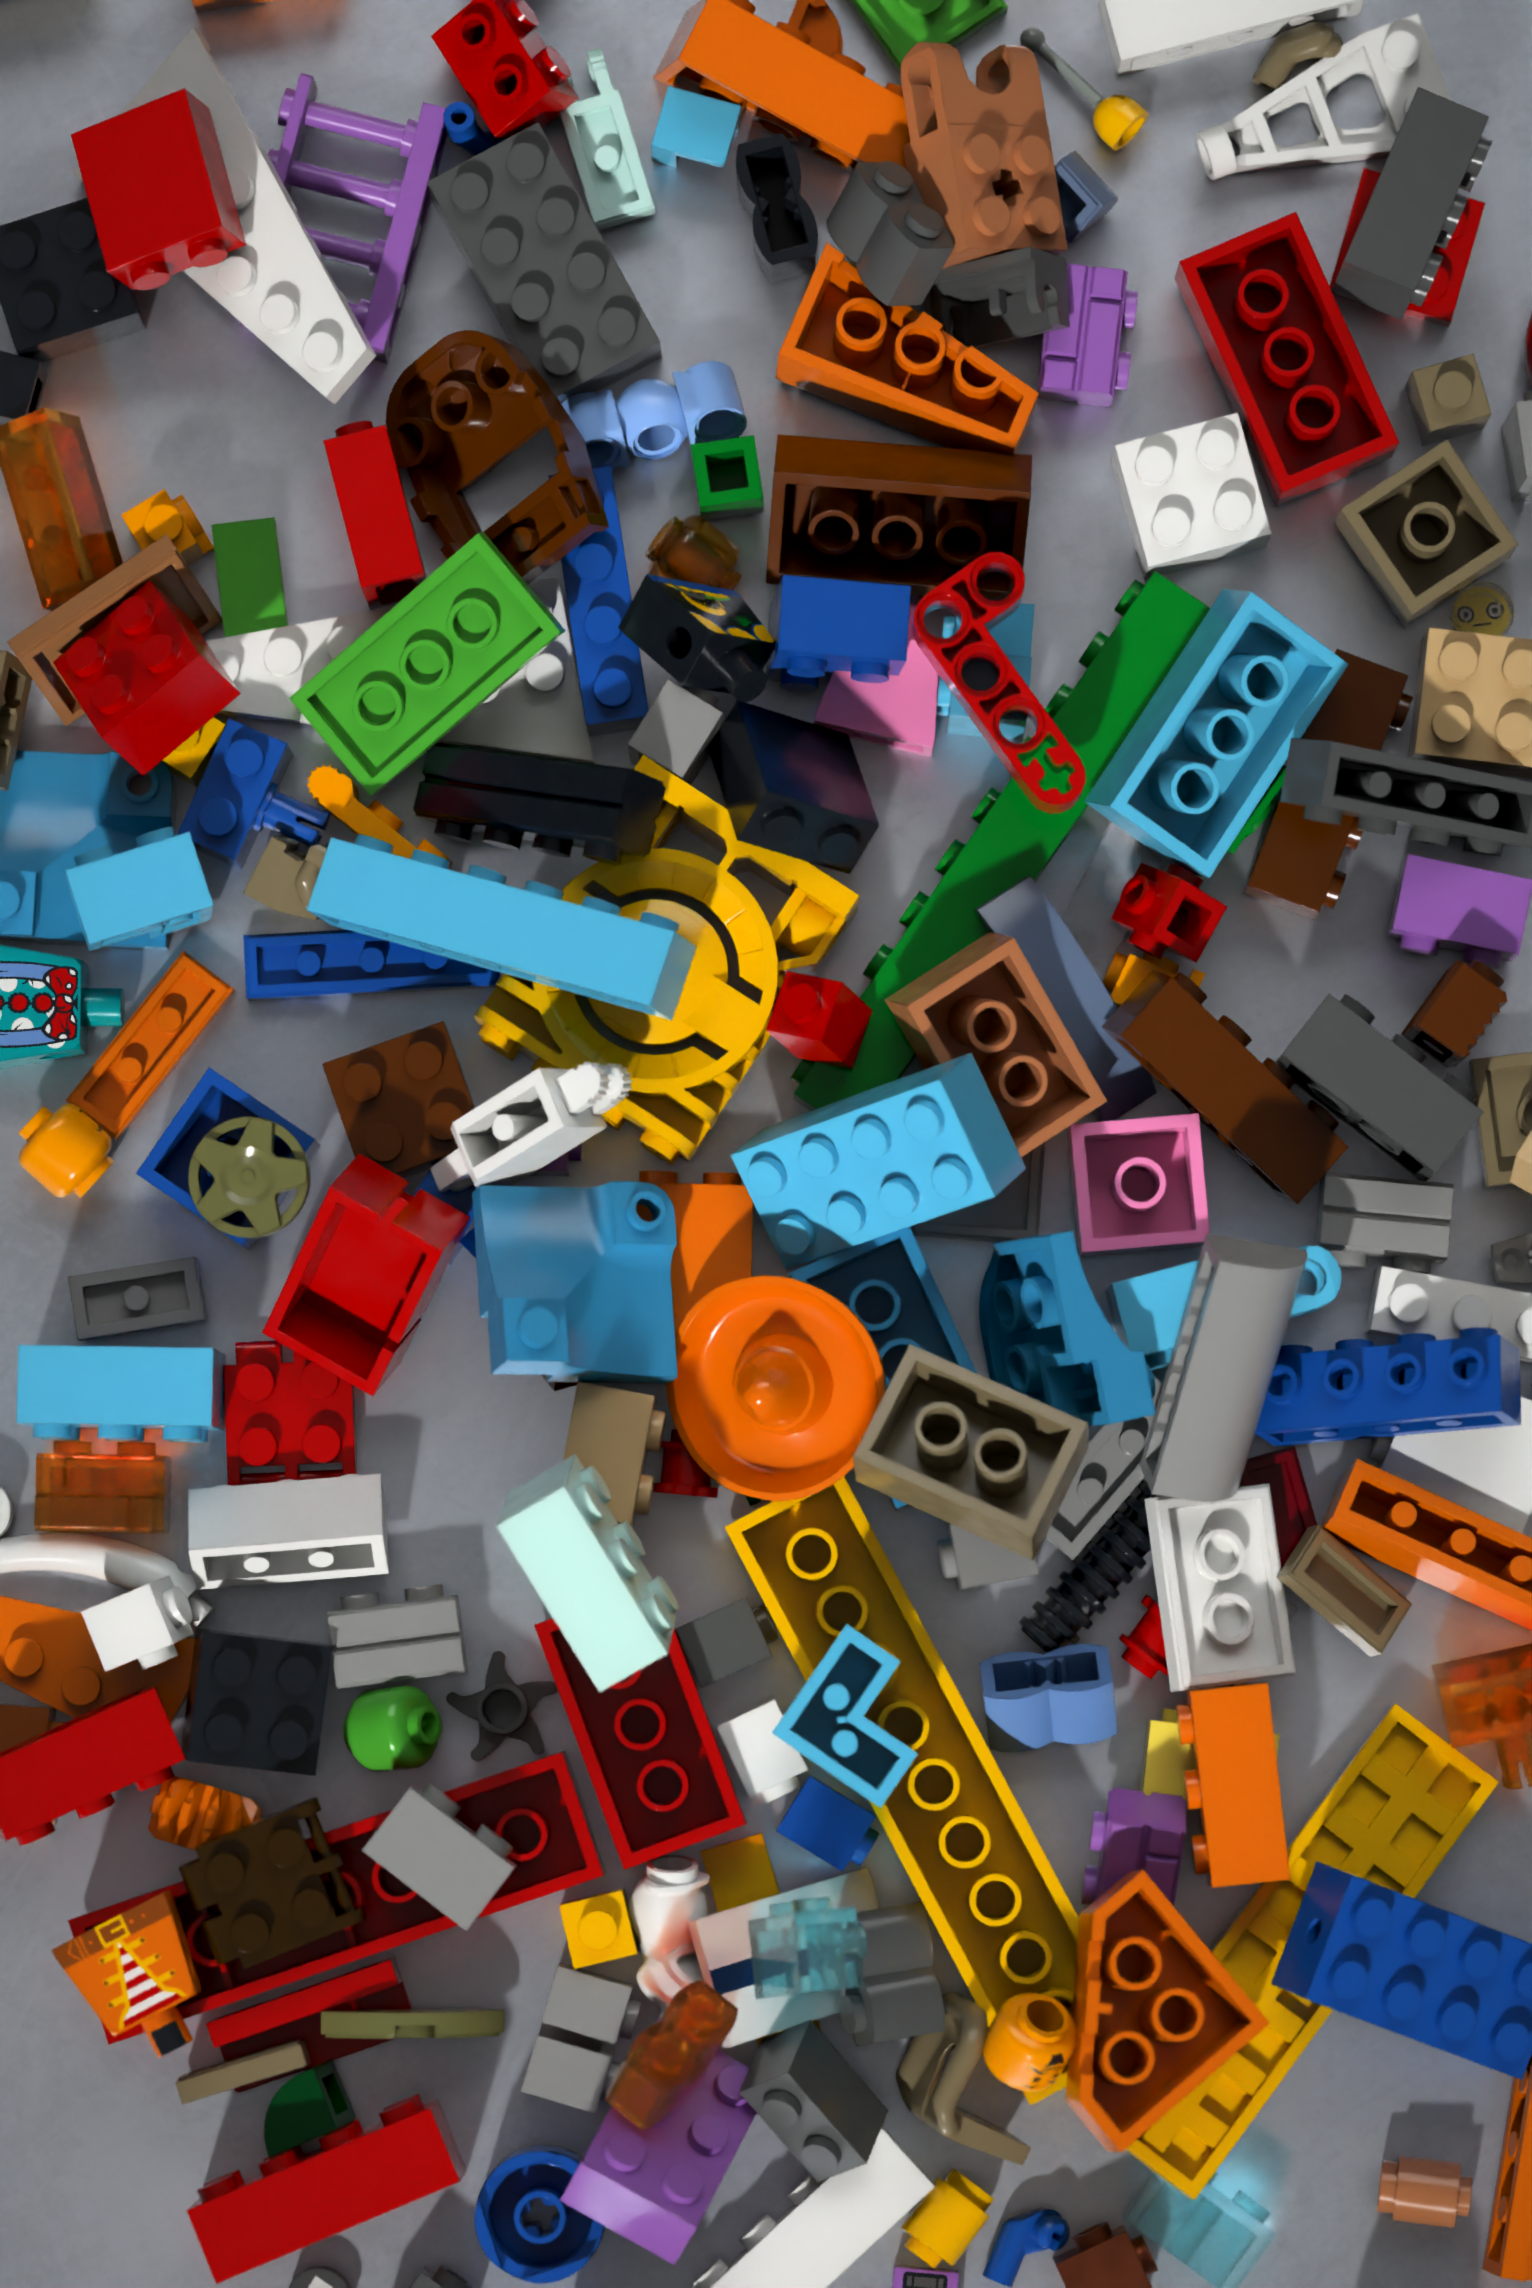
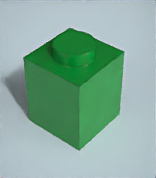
M754 435L691 444L701 521L764 512Z

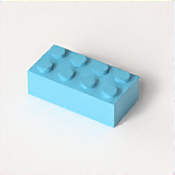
M1223 589L1084 802L1168 863L1176 864L1197 876L1210 878L1287 760L1291 738L1300 739L1349 664L1253 592Z
M972 1052L765 1127L731 1154V1158L785 1270L996 1197L1026 1170Z

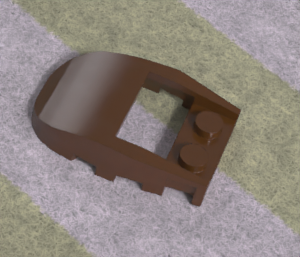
M458 331L438 341L409 365L399 376L392 388L387 404L386 426L397 466L398 468H407L416 495L409 501L420 522H430L445 546L440 550L447 560L477 533L482 532L463 493L545 427L549 430L559 453L554 458L559 472L486 529L484 533L523 580L530 584L594 532H603L609 527L582 435L531 362L514 346L479 331Z

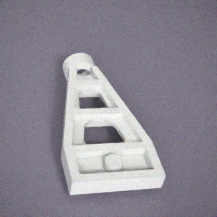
M1419 14L1408 16L1357 35L1342 45L1340 52L1335 57H1324L1230 121L1197 132L1196 143L1209 178L1213 181L1233 173L1388 158L1418 87L1452 101ZM1352 75H1368L1371 77L1385 114L1384 121L1373 128L1346 130L1336 126L1326 104V97L1330 90ZM1303 102L1308 104L1319 132V137L1314 141L1288 147L1276 145L1267 125L1270 117L1297 103ZM1230 139L1235 140L1239 145L1240 154L1235 156Z

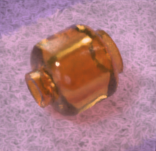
M697 514L690 515L682 521L676 516L672 517L657 533L645 552V557L651 560L648 568L649 575L732 590L737 586L742 576L734 569L739 558V547L732 539Z

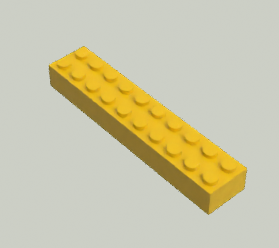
M845 1477L830 1487L804 1498L772 1501L725 1526V1530L806 1682L846 1624L901 1661L864 1717L914 1750L918 1755L881 1808L871 1801L869 1802L976 2004L985 2011L988 2018V2027H990L1005 2001L1020 1993H1038L1052 1997L1060 2002L1072 2017L1079 1918ZM1068 2063L1051 2086L1040 2091H1023L1030 2106L1066 2087Z

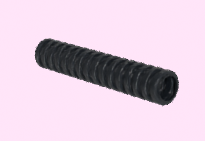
M1143 1480L1138 1485L1142 1492L1136 1498L1130 1495L1125 1500L1128 1508L1123 1513L1115 1511L1112 1515L1115 1521L1110 1528L1106 1526L1101 1527L1098 1531L1102 1536L1097 1543L1093 1541L1087 1543L1085 1548L1089 1552L1084 1558L1076 1556L1072 1560L1075 1568L1070 1574L1063 1571L1059 1575L1062 1583L1056 1589L1050 1586L1045 1591L1049 1596L1043 1604L1039 1601L1035 1602L1032 1606L1035 1611L1030 1619L1026 1616L1020 1619L1021 1630L1046 1653L1064 1647L1069 1642L1074 1645L1077 1644L1080 1640V1637L1077 1635L1082 1627L1089 1630L1093 1625V1622L1090 1620L1093 1614L1097 1612L1102 1615L1107 1609L1103 1603L1108 1597L1115 1600L1120 1595L1116 1588L1122 1581L1125 1584H1129L1133 1580L1130 1572L1135 1567L1142 1569L1146 1565V1561L1143 1558L1148 1552H1151L1144 1499L1161 1497V1495L1151 1493L1146 1481Z

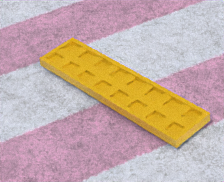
M1397 1704L1392 1705L1287 1847L1290 1880L1262 1882L1211 1951L1270 2024L1125 2150L1189 2199L1195 2200L1333 2011L1331 2008L1309 2001L1271 1984L1316 1861L1415 1898L1499 1782Z

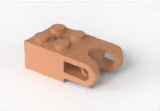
M919 42L914 45L901 63V85L910 136V143L903 146L906 169L912 175L913 182L921 193L923 205L931 207L941 215L944 220V226L952 236L954 249L943 268L1026 247H1033L1053 255H1058L1068 250L1039 69L1032 50L1021 45H1000L982 58L976 68L975 86L968 79L958 49L950 44L941 42Z

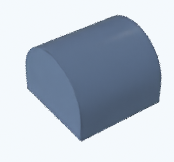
M1076 151L1066 155L1055 165L1065 235L1069 243L1074 242L1093 228L1114 207L1119 199Z

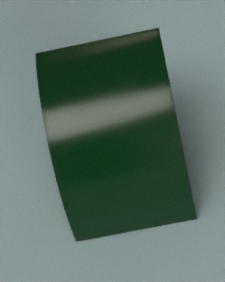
M333 2059L324 2061L293 2077L277 2091L271 2100L264 2122V2141L269 2157L335 2131L357 2119Z

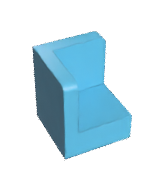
M668 86L651 144L652 161L677 168L679 158L684 157L716 167H723L728 158L734 133L739 132L742 121L741 105Z

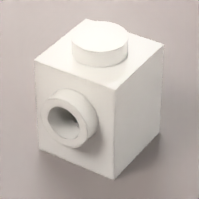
M170 1575L81 1611L105 1672L135 1659H138L142 1670L178 1656L174 1643L194 1635L189 1624L192 1621L190 1603L182 1589L178 1586L174 1587Z
M775 1699L717 1726V1730L749 1798L762 1792L766 1803L802 1787L797 1775L808 1770L803 1759L805 1756L772 1733L783 1717Z

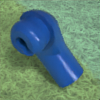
M454 102L445 109L443 121L451 141L473 157L504 141V139L494 137L489 127L484 130L480 128L473 109L467 103Z
M1038 2208L1008 2218L1000 2229L982 2275L997 2283L1012 2287L1024 2256L1049 2248L1052 2251H1056L1066 2245L1070 2236L1068 2223L1061 2217L1060 2213L1046 2208Z

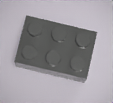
M1420 87L1417 88L1332 288L1333 292L1399 320H1402L1409 303L1422 306L1443 259V256L1432 252L1435 245L1446 250L1468 198L1457 194L1459 188L1468 192L1471 191L1493 140L1481 136L1489 116Z
M1328 994L1280 1055L1276 1063L1295 1080L1296 1083L1294 1085L1419 1181L1429 1180L1437 1174L1484 1113L1473 1104L1478 1095L1455 1076L1447 1073L1443 1079H1440L1422 1065L1426 1055L1406 1038L1395 1034L1389 1040L1370 1024L1375 1019V1016L1361 1003L1344 994L1340 1001L1331 994Z

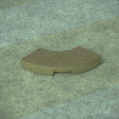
M452 2007L430 2009L361 2008L321 2011V2034H325V2038H467L499 2036V2033L504 2032V2009Z

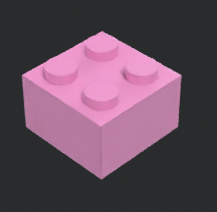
M1199 1113L1079 1123L1068 1127L1067 1140L1079 1257L1203 1247L1207 1233L1210 1234Z

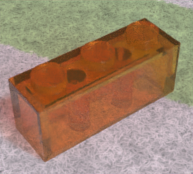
M43 407L1 425V470L42 608L53 611L123 564L80 417Z

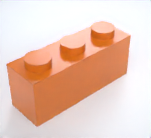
M1268 1683L1186 1691L1187 1704L1176 1705L1180 1744L1192 1743L1195 1769L1184 1770L1183 1775L1188 1810L1199 1808L1202 1835L1191 1836L1195 1875L1206 1874L1208 1886L1211 1888L1290 1880Z

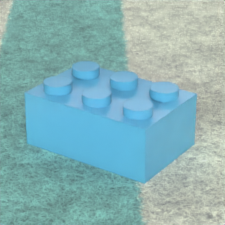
M18 1345L16 1423L32 1427L33 1437L41 1438V1440L78 1441L80 1440V1429H98V1438L105 1439V1441L142 1442L144 1441L145 1429L163 1430V1439L169 1440V1442L205 1443L208 1442V1430L224 1431L223 1365H225L226 1354L215 1348Z

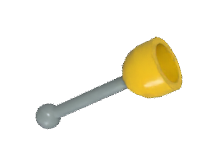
M1029 27L1022 32L1020 36L1021 46L1031 49L1032 52H1037L1095 106L1093 114L1094 129L1100 138L1114 151L1124 147L1140 131L1147 121L1149 113L1135 100L1126 95H1113L1104 98L1045 43V36L1039 28Z

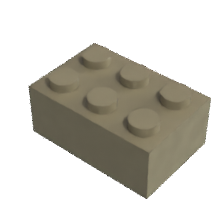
M910 1344L853 1455L856 1481L1033 1561L1089 1449L1088 1423Z

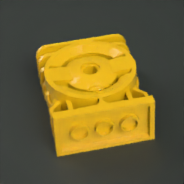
M643 755L634 770L662 781L666 788L659 817H655L653 821L656 825L650 854L645 855V857L623 854L620 865L603 862L593 864L563 888L562 900L582 905L584 896L595 898L606 890L617 898L638 891L667 890L684 894L699 901L709 908L727 928L738 955L739 978L763 992L760 1005L728 985L727 956L721 939L711 924L697 912L677 902L649 899L622 907L619 916L639 921L642 912H648L671 919L679 924L677 933L697 947L673 1020L587 997L596 1016L609 1030L632 1043L646 1046H666L682 1042L697 1034L726 1053L720 1059L715 1060L694 1046L663 1055H648L628 1051L605 1039L591 1026L583 1015L574 993L503 973L496 981L495 989L485 1004L480 1005L474 1017L476 1022L482 1026L477 1034L482 1037L481 1041L511 1061H513L518 1052L535 1062L531 1068L533 1071L538 1068H578V1064L584 1065V1062L599 1063L600 1067L601 1065H607V1063L622 1064V1067L627 1068V1072L631 1073L630 1079L633 1081L631 1083L632 1090H629V1096H625L624 1101L619 1100V1104L602 1114L604 1121L607 1125L618 1131L624 1122L628 1123L642 1133L639 1140L642 1142L640 1145L672 1166L678 1156L688 1162L692 1160L698 1146L708 1131L713 1128L730 1098H733L739 1089V1084L759 1057L771 1036L766 1028L786 972L791 971L804 974L817 971L842 931L845 932L858 912L859 895L807 861L738 841L726 808ZM683 823L686 830L725 854L721 863L717 865L698 855L663 847L677 826ZM751 871L790 897L771 926L756 899L735 877L736 874ZM783 945L800 957L778 962L777 951Z

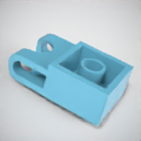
M1302 1246L1297 1248L1307 1251L1308 1257L1304 1269L1309 1271L1314 1278L1315 1291L1313 1295H1302L1297 1292L1289 1320L1317 1311L1330 1303L1340 1290L1342 1280L1341 1269L1333 1255L1323 1247ZM1199 1260L1111 1283L1105 1290L1117 1336L1130 1351L1143 1350L1145 1362L1151 1370L1169 1366Z

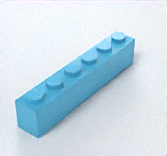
M357 834L355 843L331 837L306 909L328 924L673 1020L697 948L677 933L679 928L677 922L648 912H642L639 921L619 916L621 908L617 905L589 896H584L582 905L562 900L564 894L562 891L535 881L528 880L524 890L504 885L507 879L506 876L476 865H470L467 874L449 870L450 861L421 850L414 849L410 859L392 854L394 846L367 835Z

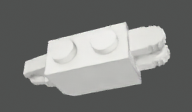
M584 1062V1065L578 1064V1068L536 1069L452 1122L450 1129L458 1148L430 1168L439 1191L446 1192L450 1189L453 1192H460L472 1185L476 1188L479 1185L513 1186L607 1128L602 1114L619 1104V1100L624 1101V1097L629 1096L628 1092L630 1089L632 1090L631 1083L633 1082L630 1079L631 1073H628L627 1068H623L622 1064L607 1063V1065H601L600 1067L599 1063Z

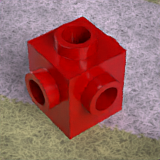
M1141 863L1134 877L1124 886L1120 902L1111 919L1132 931L1127 942L1137 949L1159 960L1162 959L1165 951H1169L1197 963L1227 906L1201 891L1200 887L1203 880L1190 871L1170 863L1164 872Z

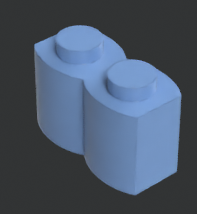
M1075 1644L1057 1648L1045 1655L1032 1652H1009L992 1656L979 1663L990 1749L1001 1752H1024L1043 1747L1053 1741L1074 1745L1089 1744L1108 1739L1118 1733L1108 1647L1095 1644Z

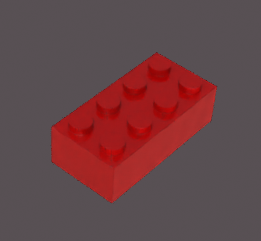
M1296 212L1179 261L1175 281L1234 413L1238 412L1244 436L1276 507L1393 456L1399 440Z
M554 1618L534 1625L624 1870L747 1824L675 1626L667 1655L599 1692Z
M415 2094L383 2108L384 2111L379 2113L382 2122L363 2129L359 2119L353 2120L343 2127L319 2138L321 2148L303 2155L301 2147L298 2145L274 2156L264 2158L263 2162L257 2164L261 2173L243 2180L240 2170L237 2169L204 2183V2187L197 2190L200 2198L187 2209V2213L216 2284L460 2182L467 2169L438 2098L423 2104L420 2095Z

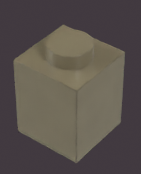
M1474 353L1413 370L1405 385L1422 446L1482 430L1492 414Z

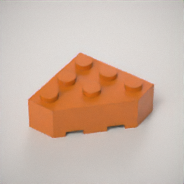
M1144 1870L1128 1872L1080 1913L1072 2018L1077 2029V2045L1068 2061L1065 2101L1106 2151L1122 2153L1269 2025L1270 2022Z

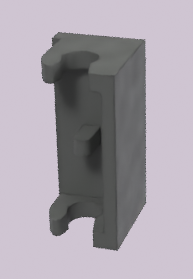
M1026 247L943 268L930 289L932 317L943 324V330L950 334V312L954 323L953 337L966 347L972 345L978 349L1070 327L1066 259L1033 247Z

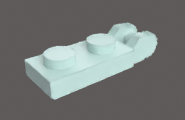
M601 48L587 51L588 59L586 63L591 80L595 82L599 95L575 101L559 115L590 216L600 231L656 213L619 89H613ZM570 76L567 80H568V82L570 83V85L573 87V86H574L573 80H572V77Z

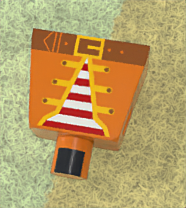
M170 1890L52 1949L58 1963L113 2036L141 2023L158 2058L193 2040L176 2004L196 1995L202 1990L175 1899Z

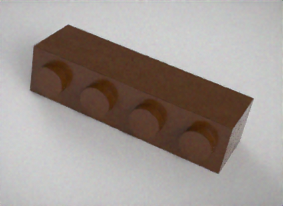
M1336 649L1335 654L1349 665L1301 739L1333 741L1381 751L1388 729L1400 732L1411 706L1413 696L1402 693L1409 675ZM1280 793L1243 894L1315 920L1320 913L1322 905L1334 909L1347 873L1336 870L1344 846L1356 850L1363 831L1357 829L1359 817L1343 814L1341 825L1303 819L1304 807L1280 802Z
M1152 970L1105 1022L1102 1028L1192 1114L1199 1113V1121L1272 1191L1280 1197L1299 1204L1349 1148L1333 1132L1339 1126L1338 1121L1314 1100L1311 1099L1306 1105L1290 1091L1291 1087L1296 1083L1295 1080L1272 1059L1267 1057L1261 1063L1246 1048L1252 1039L1234 1021L1225 1015H1222L1217 1021L1202 1006L1208 997L1192 980L1180 972L1173 978Z

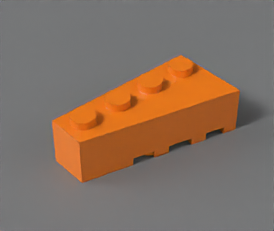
M700 0L686 11L653 78L674 87L678 77H681L698 85L699 91L704 96L741 105L742 111L745 108L755 113L753 120L759 125L760 130L771 135L782 133L792 142H797L800 136L811 140L808 150L812 155L851 174L858 162L891 161L906 169L903 146L910 143V136L901 86L887 83L886 87H883L865 77V67L854 59L840 53H832L831 57L809 46L811 38L802 30L784 22H777L776 26H773L754 15L756 8L748 0Z

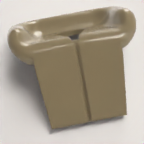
M946 1992L942 1994L945 2012V2031L912 2037L897 2068L896 2081L901 2097L911 2113L941 2135L962 2145L1023 2165L1031 2149L1030 2146L1007 2130L957 2107L961 2095L982 2054L987 2036L988 2018L985 2011L979 2005L962 1994ZM954 2049V2051H953V2053H952V2055H951V2057H950V2059H949V2061H948V2064H947V2066H946V2068H945V2070H944V2072H943V2074H942V2076H941V2078H940V2080H939V2082H938V2079H939V2077H940V2074H941V2072H942V2069H943V2066H944V2064H945V2062H946V2059L948 2058V2056H949V2054L951 2053V2051Z

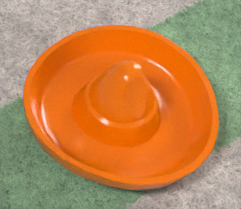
M764 1275L735 1280L717 1287L702 1297L684 1317L675 1335L678 1377L671 1383H666L668 1403L673 1422L692 1458L710 1477L733 1492L762 1500L787 1501L804 1498L830 1487L854 1468L853 1455L886 1392L885 1371L880 1353L871 1334L859 1317L830 1293L814 1285L782 1276Z

